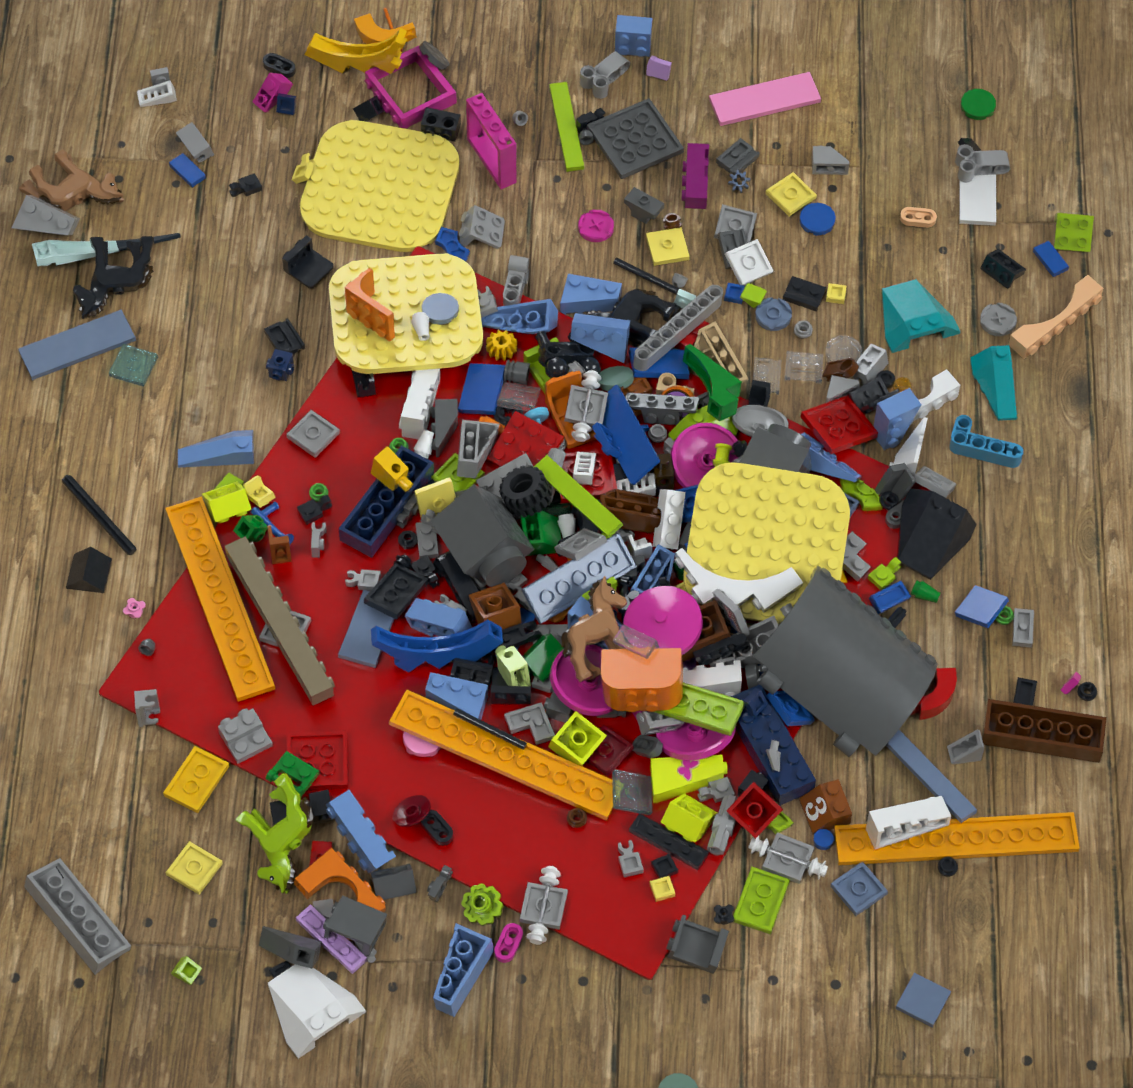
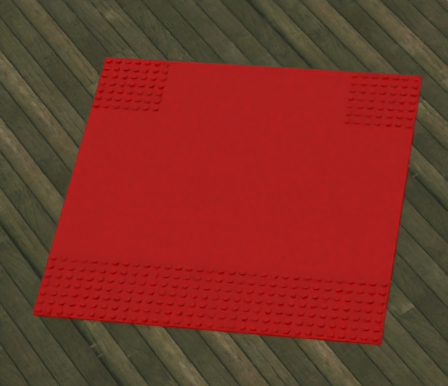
M417 246L410 256L435 253ZM475 273L477 290L481 294L485 293L488 286L495 297L497 307L503 306L505 286ZM522 295L520 303L533 302L535 300ZM558 311L557 327L550 332H546L548 339L551 340L556 337L559 342H570L568 336L571 332L573 318ZM482 327L483 345L478 354L476 353L469 362L463 365L440 368V382L435 399H457L459 406L470 363L506 366L507 360H510V362L513 360L515 363L517 361L524 362V352L539 345L535 339L536 334L507 331L508 334L513 333L514 338L517 340V351L513 354L512 358L506 357L505 362L502 358L496 361L495 357L490 358L489 352L486 350L487 337H490L491 332L497 334L498 329ZM628 344L624 363L596 350L593 356L600 362L601 371L615 366H625L632 370L629 348L636 347ZM336 358L250 478L251 480L257 475L260 476L263 484L273 491L275 498L262 507H258L249 500L251 509L258 507L261 511L273 504V502H276L279 505V509H276L267 517L283 534H293L294 540L290 545L292 562L272 564L268 529L265 532L264 538L259 542H253L257 551V557L261 556L264 561L265 571H269L273 577L274 582L272 583L275 587L278 586L280 588L283 602H288L291 611L311 617L310 625L306 631L309 640L307 643L316 650V658L318 662H323L327 677L333 679L335 684L333 688L334 696L312 705L279 646L260 641L259 636L265 626V622L228 560L225 551L226 545L241 539L233 531L242 517H237L236 515L229 517V520L226 522L218 523L214 529L271 674L275 690L239 702L237 701L189 571L186 568L101 686L99 695L136 714L134 691L156 689L160 713L149 715L150 719L158 718L159 721L155 725L275 787L277 786L274 782H269L265 778L268 771L276 765L287 751V733L347 731L348 788L328 790L331 793L332 800L350 790L364 810L363 817H368L375 825V834L382 836L387 845L441 872L444 865L452 868L453 873L450 878L470 888L479 884H484L487 888L493 886L501 894L499 901L504 906L520 914L528 882L543 885L539 881V878L544 876L541 873V869L546 868V866L556 867L560 871L561 876L556 878L559 880V884L553 887L567 889L568 894L560 930L549 929L647 980H652L669 952L666 947L670 937L674 938L675 932L672 929L675 920H680L682 915H686L685 920H688L743 826L736 821L724 854L717 856L709 852L699 870L670 855L678 868V873L670 876L675 897L656 902L650 887V881L659 878L651 866V861L668 853L630 833L629 828L639 813L665 827L666 825L662 824L661 820L669 803L677 797L653 803L650 772L651 758L639 756L634 751H631L609 776L586 761L582 767L623 784V789L607 821L584 811L587 815L586 824L580 828H574L568 824L567 814L572 809L577 808L443 748H440L436 755L427 757L416 756L406 751L403 742L404 731L389 725L392 715L406 690L426 698L425 689L430 672L450 676L453 663L449 662L438 669L425 661L408 673L397 667L394 663V657L384 651L380 655L376 668L338 658V653L363 590L358 589V585L354 587L346 586L345 580L353 579L348 577L347 572L352 570L360 574L361 569L375 570L381 572L382 579L394 565L397 555H407L411 559V563L419 559L418 542L413 548L404 549L398 543V536L403 531H412L417 535L416 523L421 522L420 513L414 515L411 520H408L404 528L396 525L372 558L340 541L339 527L376 480V477L371 474L374 457L384 448L389 447L395 438H403L408 443V449L413 452L415 451L413 448L418 439L402 437V429H399V422L404 403L407 399L408 388L412 384L413 371L373 374L376 395L357 398L351 367L346 364L343 365ZM530 372L527 385L514 384L513 381L509 383L508 380L507 382L503 381L498 403L506 400L515 401L522 407L523 415L534 408H548L545 403V394ZM689 373V379H676V385L694 388L695 397L707 392L701 379ZM646 378L652 387L651 394H656L659 378ZM601 388L594 389V390H598V391L608 392V391L602 390ZM740 396L737 397L739 399L737 408L748 405L747 399ZM310 410L340 429V434L316 458L293 443L286 436ZM458 411V426L440 456L436 457V450H432L431 455L429 454L428 460L434 462V474L454 453L458 454L462 420L479 421L481 416H488L495 420L493 415L459 413ZM549 411V417L541 422V424L561 434ZM505 412V417H512V413L508 414L507 412ZM642 414L636 416L640 425H648L650 428L655 425L654 423H644ZM430 416L427 430L432 432L431 423H435V418ZM787 419L789 423L788 428L799 434L805 432L820 442L809 428ZM660 424L667 430L666 439L669 438L668 434L676 425ZM739 430L735 436L737 440H745L747 446L751 440V437ZM648 431L645 432L656 454H664V441L653 442L648 436ZM596 439L570 449L566 446L563 451L565 453L602 450V444ZM851 448L834 453L837 458L836 461L844 462L861 475L860 480L874 490L889 468L888 465ZM612 456L613 464H617L615 457ZM486 459L480 470L487 475L498 469L499 466ZM810 470L809 474L828 478L841 488L840 478ZM674 476V490L682 489L683 487ZM666 479L661 480L660 483L666 484ZM917 482L911 487L912 489L931 491ZM316 483H321L327 487L328 496L331 499L330 503L332 504L331 508L322 511L323 517L314 521L316 529H321L322 524H326V533L321 536V539H324V550H320V557H312V523L306 525L297 511L298 506L312 500L309 490ZM859 504L849 519L847 536L853 531L867 543L857 555L871 567L858 582L844 570L847 583L844 584L851 593H856L862 602L873 606L869 597L881 590L868 579V575L879 565L883 564L887 567L893 558H897L900 528L893 529L887 526L885 518L889 510L882 507V510L863 511ZM573 505L547 506L541 510L558 517L570 514ZM251 510L247 511V514L243 516L252 515ZM519 519V520H517L516 522L518 523V525H519L520 528H521L520 519ZM687 522L681 524L680 537L686 527ZM577 524L575 528V533L579 531ZM631 530L635 534L634 541L646 538L647 543L652 544L653 553L656 548L653 547L654 532L645 533ZM436 533L438 554L440 556L450 550L441 536ZM668 549L673 553L677 552V549ZM557 553L541 554L551 557L558 567L568 562L567 557H559ZM537 555L525 557L527 563L521 574L527 578V584L522 588L551 572L543 567L540 562L536 561ZM431 558V559H430V561H431L432 563H433L434 560H435V558ZM672 568L670 586L676 587L684 581L677 579ZM437 573L439 586L432 589L428 583L416 597L422 600H430L433 603L435 601L443 603L440 601V595L444 594L449 598V601L452 600L459 604L444 576L440 578ZM617 587V588H616V592H617L618 594H620V589H621L622 587ZM413 602L397 620L394 619L390 632L400 635L430 637L411 628L405 617ZM611 607L612 610L617 611V619L622 623V616L618 608ZM568 614L560 622L554 623L547 620L539 624L537 619L535 622L537 625L568 624ZM746 619V623H752V624H757V623H759V621H753V620H747V619ZM477 621L471 623L472 627H475L478 625ZM145 639H151L155 642L156 648L151 656L142 654L138 649L141 642ZM528 642L518 648L517 651L521 656L533 645V642ZM494 656L495 663H494L493 668L498 667L497 658H496L495 656ZM708 664V665H704L706 668H710V667H711L709 664ZM741 668L742 683L740 692L748 690L745 668ZM532 675L531 705L542 702L544 707L546 698H550L552 692L548 693L532 688V682L535 677ZM491 681L481 720L518 739L559 756L548 747L551 740L536 745L530 728L513 734L510 733L504 714L531 705L491 704ZM253 708L273 746L237 764L221 738L218 726L223 719H233L238 716L241 710ZM626 711L625 717L617 716L613 718H597V716L579 713L598 729L605 725L631 744L639 735H642L638 721L632 712ZM548 718L556 735L565 723ZM781 718L794 740L802 725L787 726ZM735 729V734L730 743L714 755H723V762H727V774H724V778L728 777L735 793L734 796L738 798L737 794L740 784L751 770L756 773L759 770ZM656 733L648 734V736L656 737ZM662 751L659 756L654 758H668L670 756ZM308 789L301 797V800L306 797L310 801V793L327 789ZM698 790L686 793V795L699 801L697 796L699 794ZM422 795L427 797L431 804L430 810L437 811L452 828V842L444 846L438 845L423 829L421 821L408 827L397 825L393 820L395 808L403 800L411 796ZM711 798L700 803L719 812L722 801L715 803L714 799ZM575 817L574 820L579 821L580 818ZM430 820L427 823L433 824L434 821ZM713 822L703 837L692 843L707 850L712 834ZM441 835L440 837H441V838H446L447 836H446V835ZM631 840L633 842L632 853H639L644 870L641 874L623 877L618 860L619 856H622L618 851V843L621 842L622 847L627 849L629 848L628 841Z

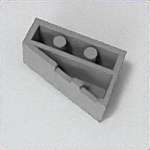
M26 195L12 228L73 235L80 218L35 196Z
M462 420L457 465L458 477H477L497 441L500 424Z

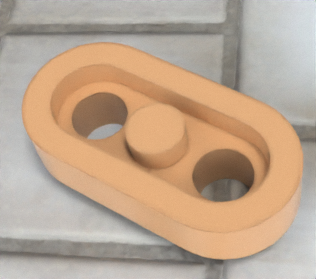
M906 207L902 209L900 214V221L904 225L915 227H932L935 225L937 218L933 210L926 208Z

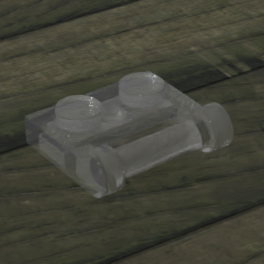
M787 351L784 381L793 379L816 381V383L821 384L824 354Z

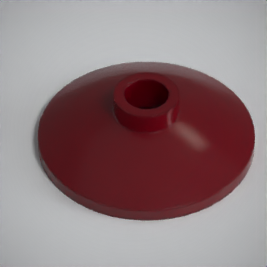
M422 795L411 796L403 800L395 808L393 820L402 827L419 823L429 813L431 808L430 801Z

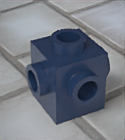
M274 350L271 359L268 358L266 363V369H268L270 378L278 381H287L289 375H292L294 371L293 353Z

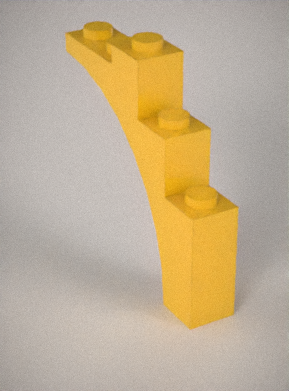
M400 28L390 38L371 44L345 43L314 33L304 55L340 73H343L345 68L349 69L351 66L364 73L370 68L377 67L392 74L394 69L398 70L401 65V48L403 49L407 41L404 38L407 31Z

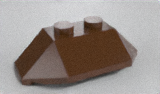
M613 489L600 495V503L622 522L623 526L621 528L651 533L655 531V527L657 528L660 525L661 509H658L659 499L654 496L620 489Z

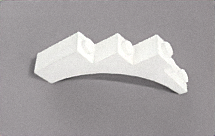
M683 548L675 553L676 559L674 560L680 569L684 568L687 572L686 577L692 585L694 583L696 585L692 588L691 596L700 605L715 600L712 592L720 589L738 607L750 598H753L752 603L757 610L761 609L764 613L802 587L803 584L792 567L780 574L765 579L750 581L733 580L704 569Z

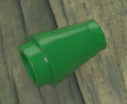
M916 580L911 591V595H914V598L937 603L941 592H938L924 581L920 582Z

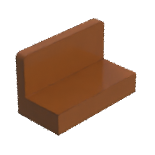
M271 525L267 526L272 564L292 562L289 537L273 538Z

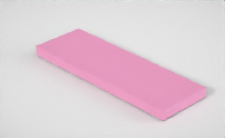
M810 72L709 95V100L719 125L723 126L820 103L821 97Z

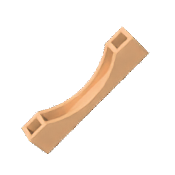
M1089 275L1085 276L1075 284L1070 303L1059 315L1042 323L1021 326L1010 335L1009 346L1024 359L1029 355L1035 354L1041 345H1046L1055 334L1059 335L1064 327L1068 324H1073L1078 316L1087 313L1093 304L1097 305L1102 300L1104 288Z

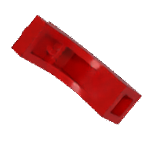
M936 668L934 691L923 696L910 715L919 713V720L928 719L940 714L949 706L957 682L956 668Z

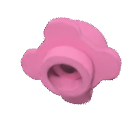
M134 598L128 599V604L123 609V613L131 618L141 617L143 609L146 607L145 602L135 601Z

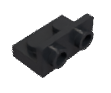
M999 249L987 254L980 267L983 272L1007 289L1011 287L1015 279L1024 275L1026 268Z

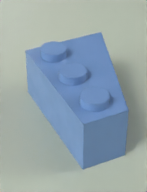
M575 313L572 321L571 339L624 363L628 349L630 320Z
M910 388L877 403L874 428L878 431L876 440L883 450L894 448L901 442L922 405Z
M658 544L630 592L636 590L641 594L648 589L660 586L659 577H666V581L670 582L675 553Z
M430 672L425 692L427 699L452 710L458 708L481 720L488 698V685Z

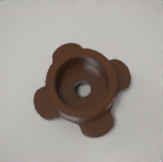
M675 213L667 214L663 219L665 223L664 228L667 230L680 228L682 226V223H680L681 217Z

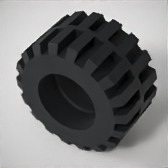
M532 465L527 467L520 466L518 469H513L511 473L508 472L506 474L507 477L502 479L499 493L510 513L515 514L517 517L521 515L522 517L533 516L535 513L541 512L542 508H546L547 502L551 500V487L538 467H532Z

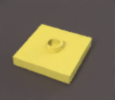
M794 172L766 190V195L788 216H791L817 197Z
M682 227L646 233L654 266L689 260Z
M450 477L414 490L420 517H422V514H426L427 509L434 511L435 515L438 512L440 513L456 497Z
M189 841L168 868L166 875L200 895L222 866L223 861Z

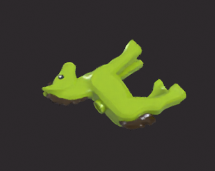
M283 773L274 781L278 788L272 791L269 796L272 799L282 801L286 805V818L271 828L261 813L254 808L251 814L248 811L242 812L235 821L248 827L253 832L272 864L269 867H261L257 871L258 877L275 884L276 890L281 889V893L287 894L296 878L295 864L292 861V857L289 856V852L291 849L294 850L301 845V840L311 829L314 817L312 807H309L310 801L306 797L301 800V796L295 790L291 778L286 773Z

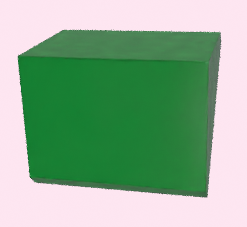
M551 633L540 637L522 655L528 664L529 673L541 682H544L550 676L552 663L564 648L561 647V644Z

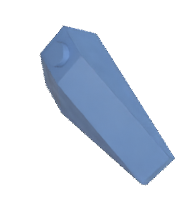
M551 299L497 307L498 312L481 318L482 327L537 334L540 331L550 332L557 327L558 310Z
M253 430L232 431L178 449V468L254 464Z
M805 432L801 434L811 443L809 451L812 471L856 482L861 478V475L846 463L836 461L835 454L824 451V446Z

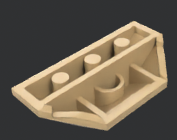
M716 321L699 329L694 347L730 372L742 383L749 380Z

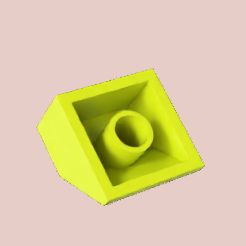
M238 481L202 493L211 518L215 522L223 523L228 521L229 517L235 515L237 517L247 514V511L252 510L245 488Z
M575 711L552 738L548 747L560 757L582 766L607 735Z
M683 793L669 803L661 823L666 825L665 827L668 830L683 835L685 840L696 842L703 837L718 812Z

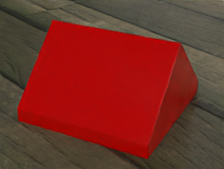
M753 782L726 811L756 839L780 814L783 808Z

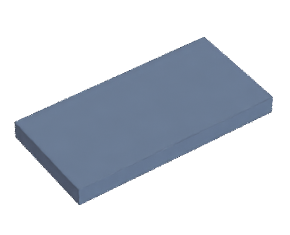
M363 590L338 653V658L376 668L382 650L372 645L371 629L378 626L390 632L394 618L364 604V598L370 591Z

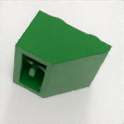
M544 511L537 512L533 516H520L521 529L534 548L527 556L556 553L554 547L557 546L558 541L561 539V532L557 522L559 520L558 517Z

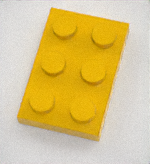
M194 746L163 792L164 797L199 813L229 768V763Z

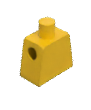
M388 446L374 457L371 474L390 490L394 491L401 487L407 492L413 486V483L407 478L408 467Z

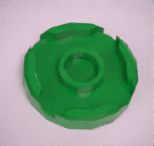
M984 89L969 90L964 93L961 99V110L965 112L968 118L974 120H984L986 117L992 116L996 109L994 96Z

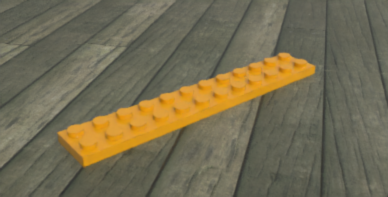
M202 496L165 508L237 701L239 702L275 690L271 674Z
M406 690L389 721V725L607 821L623 789V784L526 742V748L522 750L454 716L455 710L409 690Z
M1074 812L968 818L962 823L957 819H951L948 826L878 849H874L866 831L867 824L834 826L838 865H856L864 862V864L941 860L944 857L962 859L1079 852L1080 849Z

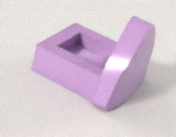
M652 55L647 64V76L667 81L672 62Z

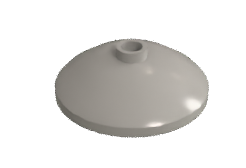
M761 405L739 407L736 414L732 416V422L735 427L751 438L757 427L767 431L771 424H778L787 428L789 425L787 418L782 413Z

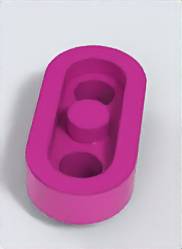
M507 924L503 928L495 946V957L502 963L513 960L523 939V930L518 924ZM510 934H515L516 937H515V938H511V937H509V935H510ZM506 951L508 955H502L501 953Z

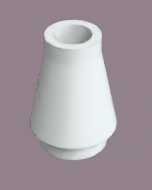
M424 312L413 314L411 324L419 340H428L430 338L429 317Z
M423 429L420 438L413 448L415 453L428 459L432 451L434 432Z
M564 514L558 516L559 520L557 522L563 538L574 534L576 528V518H574V515Z

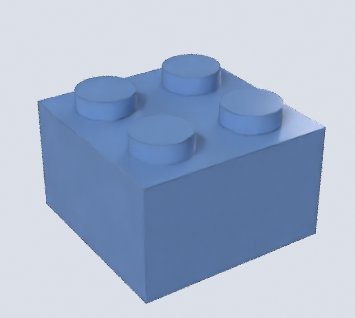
M617 15L615 51L621 55L650 57L652 18Z

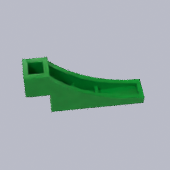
M693 345L685 346L683 362L699 376L708 392L707 412L718 421L735 415L739 400L737 397L740 395L742 381Z

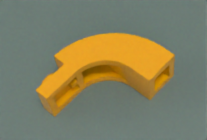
M370 13L354 19L356 30L365 44L384 41L395 35L400 28L407 31L404 37L407 39L406 42L417 38L413 22L388 30L377 26Z

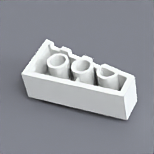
M440 368L413 371L412 384L408 388L407 399L404 403L399 422V429H402V437L419 439L423 429L427 430L431 416V407L434 405L440 382Z
M733 661L734 664L725 665L724 662L716 663V667L710 668L699 665L692 670H688L685 667L683 668V682L731 697L741 691V661Z
M942 796L930 797L920 801L869 811L866 831L874 849H878L948 826L951 814Z

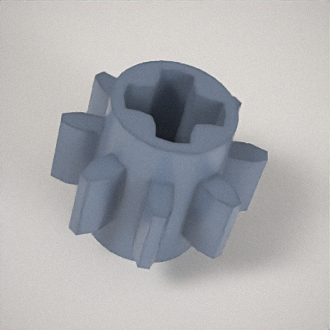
M737 170L735 175L730 174V178L733 181H729L728 185H733V192L737 189L742 193L743 188H749L746 182H749L750 178L745 177L746 171L742 174ZM737 178H740L742 181L741 185H738V182H736Z

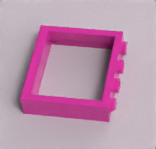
M420 45L401 54L400 59L402 62L399 69L416 61L441 95L404 114L378 81L389 75V73L377 67L365 71L364 82L367 84V89H371L373 95L378 97L385 112L392 116L394 124L397 123L400 128L404 129L422 121L426 107L444 110L457 103L456 91L438 68L428 60L427 54H422L419 49Z
M483 93L466 99L467 140L500 189L515 184L516 142Z

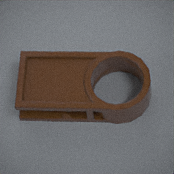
M852 358L828 362L822 377H826L827 382L831 380L832 375L850 378L856 374L859 365Z

